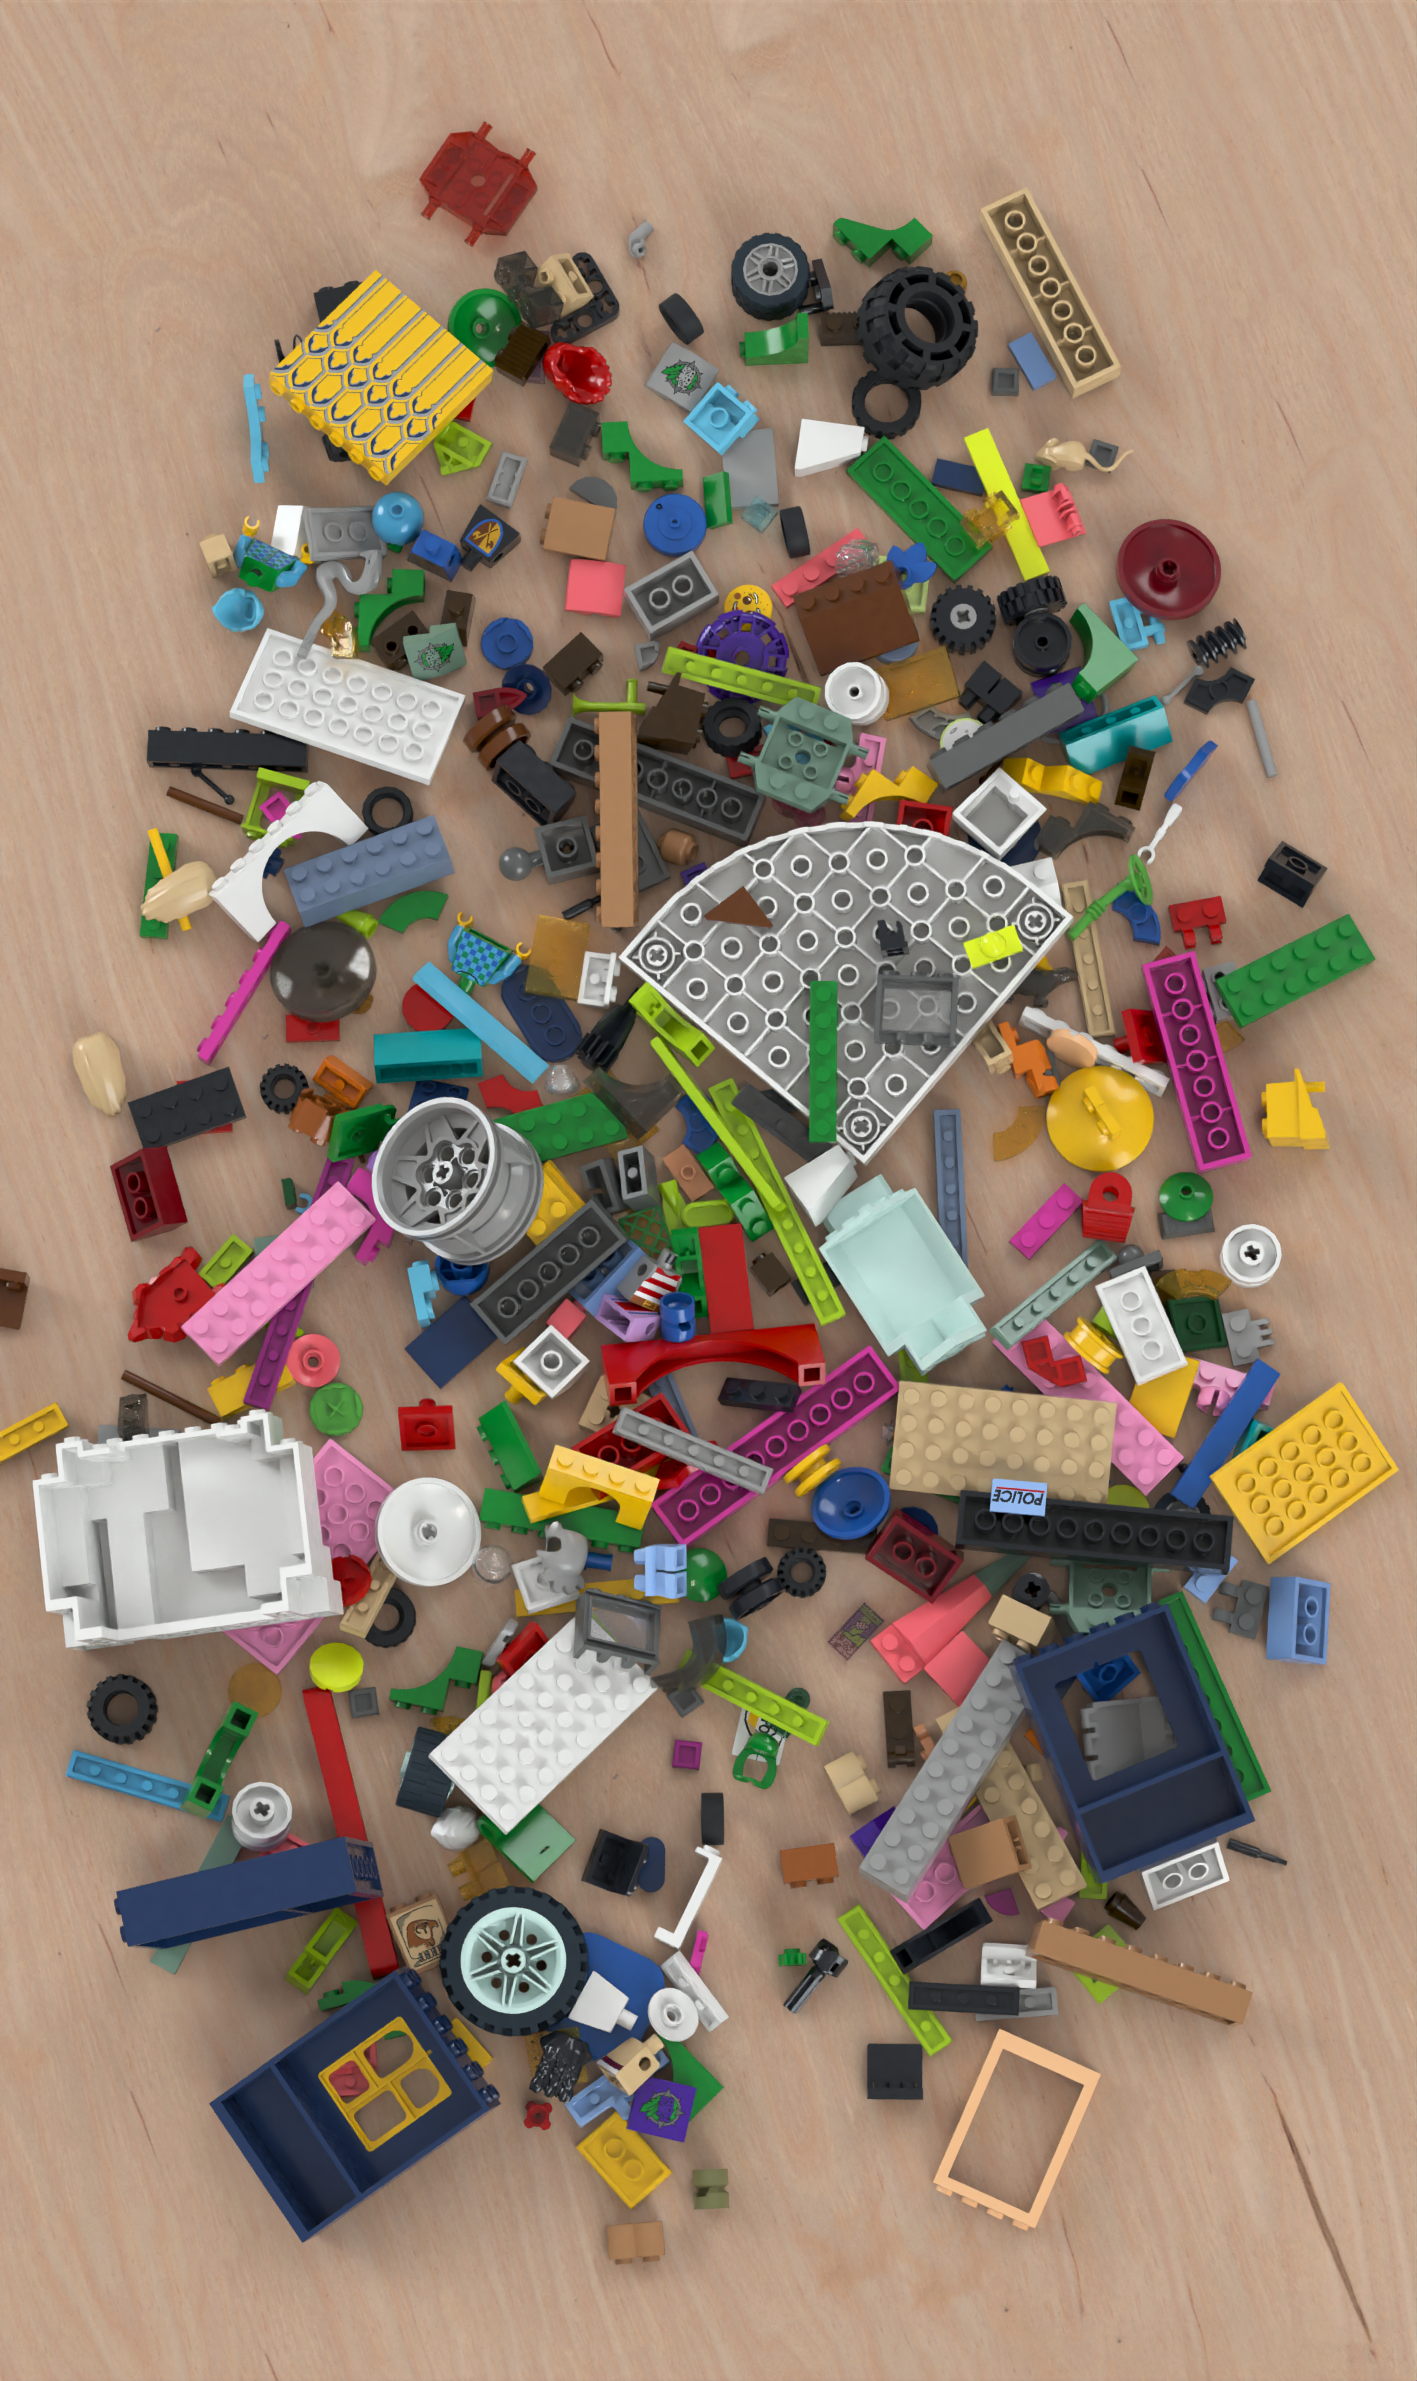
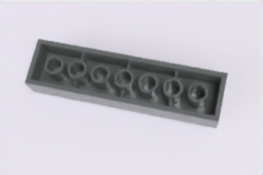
M569 716L549 764L553 766L557 775L600 791L599 788L595 787V772H600L599 762L595 761V745H599V735L595 734L594 726ZM637 743L638 807L738 846H748L766 803V795L756 792L755 788Z

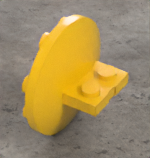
M1093 1066L1077 1070L1060 1083L1059 1089L1055 1090L1050 1098L1046 1123L1053 1146L1066 1161L1086 1171L1110 1172L1129 1165L1144 1151L1153 1131L1154 1112L1146 1090L1134 1077L1113 1067Z

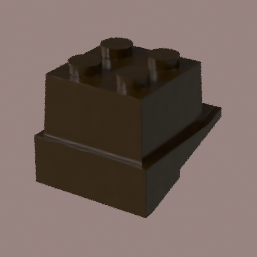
M680 672L675 674L669 685L649 681L646 691L660 694L662 697L656 707L652 706L646 719L640 725L637 731V743L655 750L687 755L692 748H696L697 743L701 739L703 728L699 727V723H701L702 718H705L708 702H704L706 693L679 686L682 674Z

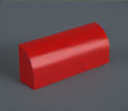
M741 1223L699 1228L711 1334L754 1330Z

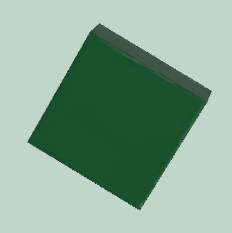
M291 1178L281 1179L285 1206L287 1210L296 1209L298 1204L294 1182Z

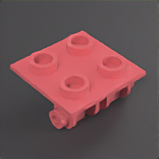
M1063 483L1056 484L1054 490L1020 499L1038 547L1086 534L1070 490Z

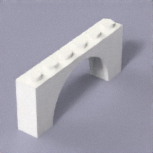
M318 781L317 783L310 784L304 791L305 795L299 801H295L288 806L286 814L282 819L273 822L267 829L268 833L262 839L253 842L249 847V852L243 858L237 859L231 865V871L225 877L216 880L212 885V890L208 893L247 936L257 942L276 924L266 908L262 894L263 872L272 852L286 839L303 832L318 831L328 833L340 843L349 846L354 844L369 829L331 787L324 782Z

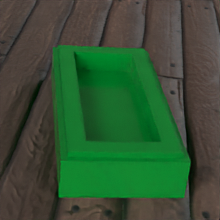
M722 471L703 477L707 528L713 530L733 524L729 473Z

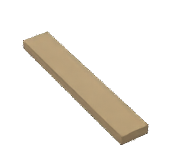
M1088 880L1061 884L1065 910L1073 916V923L1068 927L1069 930L1085 914V909L1089 908V905L1092 904ZM1092 921L1074 941L1071 940L1087 1033L1093 1039L1115 1036L1116 1033L1095 921Z

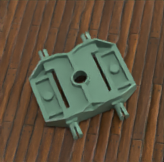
M797 696L776 712L761 705L757 716L771 721L772 728L760 756L754 757L741 751L737 762L752 767L751 771H753L756 792L810 814L825 806L831 800L846 806L850 795L837 791L834 788L847 756L849 757L852 754L865 760L869 749L858 746L853 742L851 719ZM788 724L831 741L837 744L835 748L823 741H818L798 731L791 730L787 726ZM803 753L809 757L810 761L807 764H800L796 761L795 756Z
M1050 1558V1566H1064L1069 1571L1068 1603H1049V1615H1065L1067 1623L1075 1633L1083 1632L1084 1636L1090 1634L1089 1628L1103 1622H1108L1110 1626L1116 1623L1115 1617L1128 1612H1134V1615L1141 1613L1139 1608L1151 1603V1579L1154 1572L1170 1573V1570L1137 1567V1571L1101 1569L1099 1567L1083 1568V1564L1126 1565ZM1113 1588L1117 1594L1113 1597H1107L1102 1593V1590Z

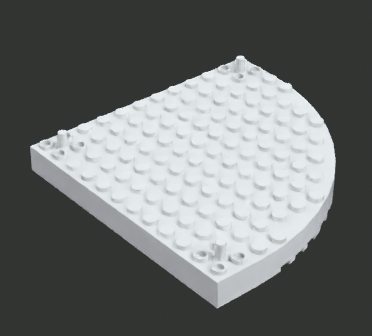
M874 821L857 823L833 822L814 827H801L781 835L767 837L765 840L737 850L724 860L715 863L677 892L652 917L619 956V959L644 982L651 984L662 997L808 1119L810 1092V981H837V1143L866 1167L1073 923V916L1010 866L960 840L952 839L938 832L917 829L902 824H884L883 822ZM744 886L773 924V927L768 929L765 927L708 921L704 918V915ZM877 920H885L889 934L892 930L895 933L897 932L896 921L902 924L905 941L908 942L909 955L883 958ZM1014 925L1023 951L972 969L963 943L984 936L988 932H995ZM892 970L900 972V975L910 976L911 972L927 973L928 977H937L939 973H950L954 975V978H959L956 1047L875 1043L874 1024L877 974H884V971ZM885 989L882 1030L949 1033L952 992Z

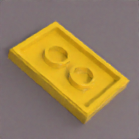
M1185 1356L1188 1363L1187 1366L1139 1386L1135 1383L1129 1402L1160 1434L1171 1438H1176L1201 1362Z
M615 2111L576 2148L632 2210L672 2172L636 2131L626 2129L627 2121L622 2119L618 2112Z

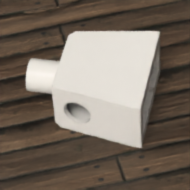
M593 1971L568 2018L611 2033L616 2023L631 2031L638 2016L624 2009L629 1998L597 1972Z

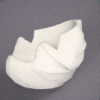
M458 1805L455 1808H447L433 1825L431 1836L436 1838L445 1849L456 1852L465 1851V1848L474 1845V1842L478 1840L481 1834L476 1825V1821L480 1816L471 1807Z

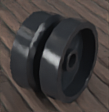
M1038 612L1028 615L1019 623L1014 634L1012 654L1016 665L1022 672L1032 677L1046 678L1057 674L1064 668L1069 659L1072 641L1069 627L1060 617L1052 613Z
M766 1557L745 1566L716 1587L723 1600H730L740 1595L729 1606V1611L735 1620H740L761 1610L786 1591L779 1577H773L761 1582L773 1571V1567Z

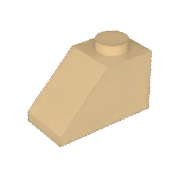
M217 533L208 535L203 539L204 541L199 542L212 578L237 569L224 533L221 535Z

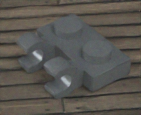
M1242 1580L1240 1587L1228 1582L1221 1583L1218 1594L1233 1597L1237 1600L1233 1613L1216 1608L1214 1609L1212 1620L1229 1624L1228 1633L1255 1640L1269 1587L1247 1580Z

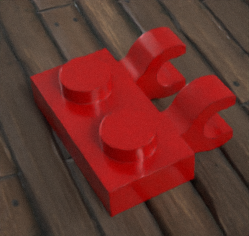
M1221 896L1169 905L1168 910L1173 933H1182L1185 950L1196 948L1195 944L1197 943L1194 929L1208 927L1211 945L1222 943L1221 939H1223L1220 925L1226 924V916Z

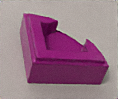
M1011 1888L985 1896L988 1905L996 1912L1007 1916L1019 1915Z

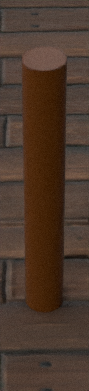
M171 786L167 791L166 796L236 824L240 825L242 823L244 815Z

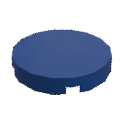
M508 617L499 618L492 621L485 628L481 639V649L485 659L493 667L501 670H510L513 666L526 663L530 659L533 651V636L529 628L522 621L512 618L508 619Z

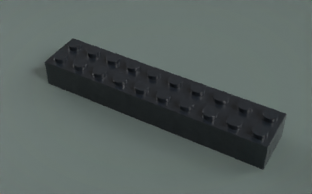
M960 1491L955 1549L1227 1575L1230 1569L1234 1516L1046 1498L1045 1517L990 1512L991 1493Z

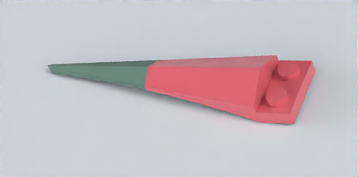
M1007 1554L940 1594L933 1604L927 1602L893 1622L869 1643L904 1685L923 1670L1031 1556Z

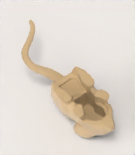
M1053 438L1047 441L1044 447L1036 453L1035 459L1046 466H1051L1053 471L1059 468H1065L1067 471L1081 470L1086 459L1098 470L1109 472L1117 468L1123 458L1134 450L1124 452L1111 467H1102L1091 454L1086 452L1083 443L1068 441L1059 444L1058 439Z

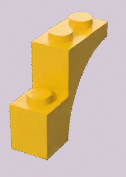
M1028 757L1004 758L1002 770L1027 792L1068 799L1089 808L1098 807L1102 781L1069 765L1044 766Z
M914 766L905 771L902 769L893 782L874 769L866 774L862 772L854 783V786L857 788L850 795L847 805H840L843 810L839 817L848 822L864 806L878 801L900 802V800L927 803L938 783Z

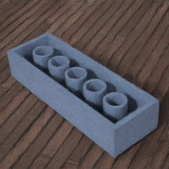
M434 815L283 869L305 928L455 873Z

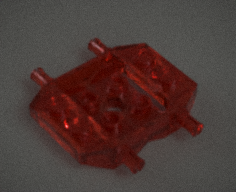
M485 121L477 133L473 131L450 133L419 178V182L429 201L421 215L430 220L436 209L441 207L472 226L471 232L464 240L471 247L474 246L480 235L483 234L507 236L538 191L537 185L528 169V165L536 156V153L527 148L519 160L510 154L499 151L485 139L493 128L489 123L487 125ZM513 174V178L511 179L507 187L504 189V191L502 192L494 206L491 208L487 216L484 215L483 213L488 208V206L490 205L498 191L501 189L509 175ZM480 175L485 178V182L481 186H474L471 184V179L474 176Z

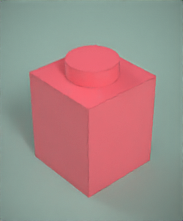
M566 1298L545 1322L546 1327L548 1328L552 1325L570 1341L588 1320L585 1314L587 1309L574 1299L573 1302H570Z

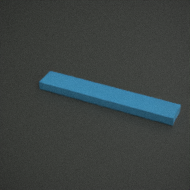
M77 1750L72 1752L65 1775L182 1811L185 1810L179 1807L190 1784ZM221 1793L212 1813L206 1818L223 1823L231 1796Z

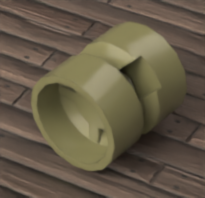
M728 2169L692 2170L693 2186L697 2188V2192L693 2194L694 2210L729 2208V2192L724 2190V2187L728 2185Z

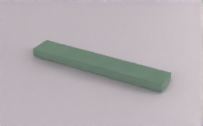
M1097 1240L989 1330L990 1333L1008 1351L1116 1262L1118 1256L1103 1240Z
M227 1815L198 1872L232 1864L236 1861L243 1846L234 1837L231 1827V1816ZM192 1943L162 1950L157 1949L150 1962L175 1975Z

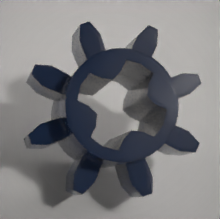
M276 848L272 852L265 865L263 878L267 879L269 874L274 877L277 876L285 862V859L280 857L282 850Z

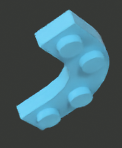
M246 374L243 377V390L250 427L251 466L254 483L265 482V472L269 471L268 458H270L268 442H264L262 422H266L265 407L259 406L258 399H262L261 384H256L254 374Z

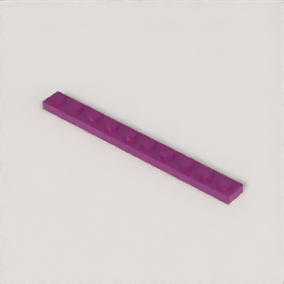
M327 1157L311 1206L336 1182L339 1181L345 1188L347 1187L355 1160L348 1158L332 1163ZM315 1278L272 1317L243 1404L270 1411Z

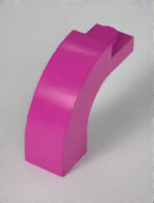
M358 1167L346 1189L359 1202L363 1203L376 1218V1221L371 1225L369 1234L355 1255L356 1261L366 1266L369 1261L373 1263L380 1252L379 1244L389 1249L394 1238L395 1229L384 1221L377 1210L372 1193V1174Z

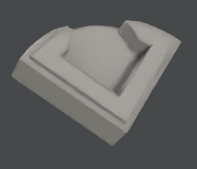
M660 640L634 645L639 672L649 669L657 661L660 654Z

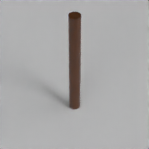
M127 1370L124 1371L121 1380L209 1424L220 1423L222 1419Z

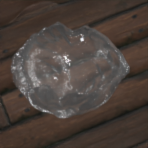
M855 538L840 546L835 559V571L838 577L843 578L878 565L879 548L877 543H872L864 538Z

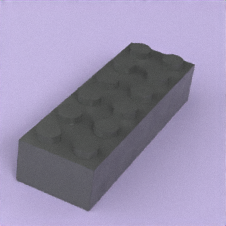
M1059 682L1045 692L1046 696L1039 698L1036 695L1028 699L1022 705L1023 709L1016 712L1015 708L1002 714L998 723L993 725L990 721L979 727L975 736L970 738L966 734L954 741L953 748L947 751L943 747L931 754L927 768L935 782L938 783L941 793H945L1002 761L1004 758L1080 717L1085 710L1070 683L1062 685Z
M596 1197L592 1198L470 1305L501 1342L507 1345L625 1244L630 1237Z

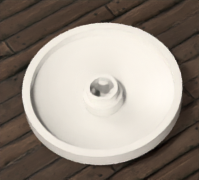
M429 1477L403 1483L384 1499L376 1516L375 1542L381 1559L394 1575L412 1585L434 1587L449 1583L465 1573L477 1556L481 1542V1525L478 1513L469 1497L461 1489L448 1481Z

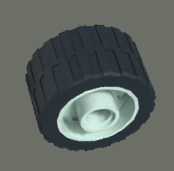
M421 1726L417 1728L410 1752L406 1751L399 1778H402L395 1803L396 1806L437 1818L441 1817L446 1799L452 1793L455 1783L428 1756L449 1736L448 1734Z

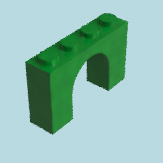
M236 1701L225 1710L179 1808L202 1819H205L212 1813L224 1788L221 1785L241 1744L248 1737L259 1712Z

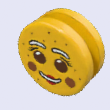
M738 586L725 599L724 613L734 610H743L745 613L755 611L772 620L771 599L758 586ZM742 623L741 631L750 632L751 624Z

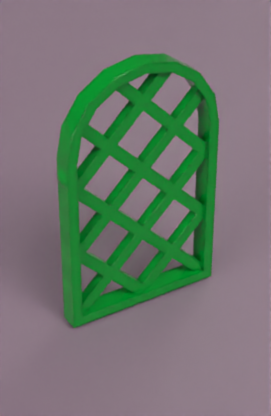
M660 1206L638 1210L636 1213L618 1219L625 1232L624 1224L632 1227L628 1236L634 1243L638 1244L639 1248L643 1246L649 1249L648 1256L650 1258L653 1251L658 1254L662 1252L655 1249L658 1240L668 1243L667 1249L670 1246L673 1249L672 1238ZM654 1209L651 1217L642 1214L643 1212ZM657 1210L660 1214L662 1222L654 1219ZM637 1215L633 1224L625 1220ZM640 1216L649 1220L646 1229L636 1225ZM652 1222L661 1225L658 1235L648 1231ZM664 1228L669 1240L661 1237ZM634 1229L644 1232L640 1241L631 1238ZM647 1234L656 1238L652 1247L643 1243Z

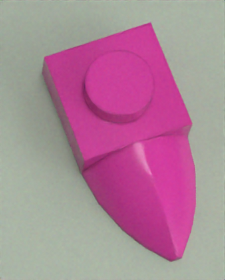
M279 791L260 805L259 808L269 821L273 823L276 820L280 821L286 814V809L291 804ZM302 833L296 834L292 837L295 839H301Z

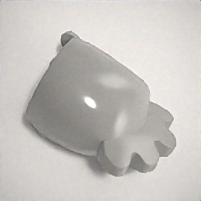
M558 1521L553 1522L551 1525H546V1551L537 1550V1554L542 1559L543 1564L541 1581L543 1583L549 1582L553 1593L563 1590L567 1595L573 1594L575 1589L581 1590L585 1587L581 1573L588 1555V1540L580 1533L563 1529ZM553 1537H557L561 1542L553 1539Z

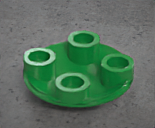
M695 1548L687 1551V1568L679 1570L687 1571V1596L685 1597L700 1603L716 1598L719 1595L716 1587L727 1579V1571L722 1559L713 1551L705 1548Z

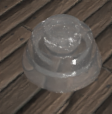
M555 1065L552 1067L553 1070L548 1072L544 1089L548 1094H570L579 1089L580 1082L573 1069H569L568 1065Z

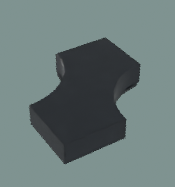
M1232 667L1223 677L1216 680L1205 681L1196 678L1183 704L1206 715L1213 707L1223 702L1233 701L1243 704L1255 679Z

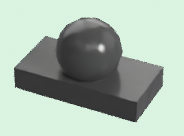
M1134 1244L1126 1245L1118 1254L1120 1265L1110 1269L1109 1273L1111 1280L1145 1266L1149 1274V1272L1163 1269V1257L1160 1250L1144 1255L1139 1246Z

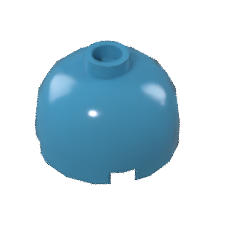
M391 492L377 501L372 512V526L376 535L383 542L404 546L412 543L419 537L424 526V512L420 503L412 495L405 492Z

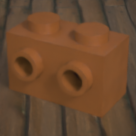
M834 1843L780 1850L784 1885L790 1884V1889L807 1887L806 1882L817 1880L818 1885L834 1883L833 1878L839 1877Z

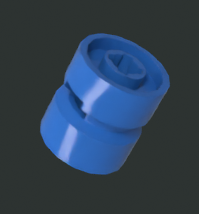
M672 1292L664 1295L660 1299V1316L662 1317L660 1322L661 1336L667 1341L678 1343L692 1339L696 1334L694 1318L695 1299L692 1295L684 1292Z

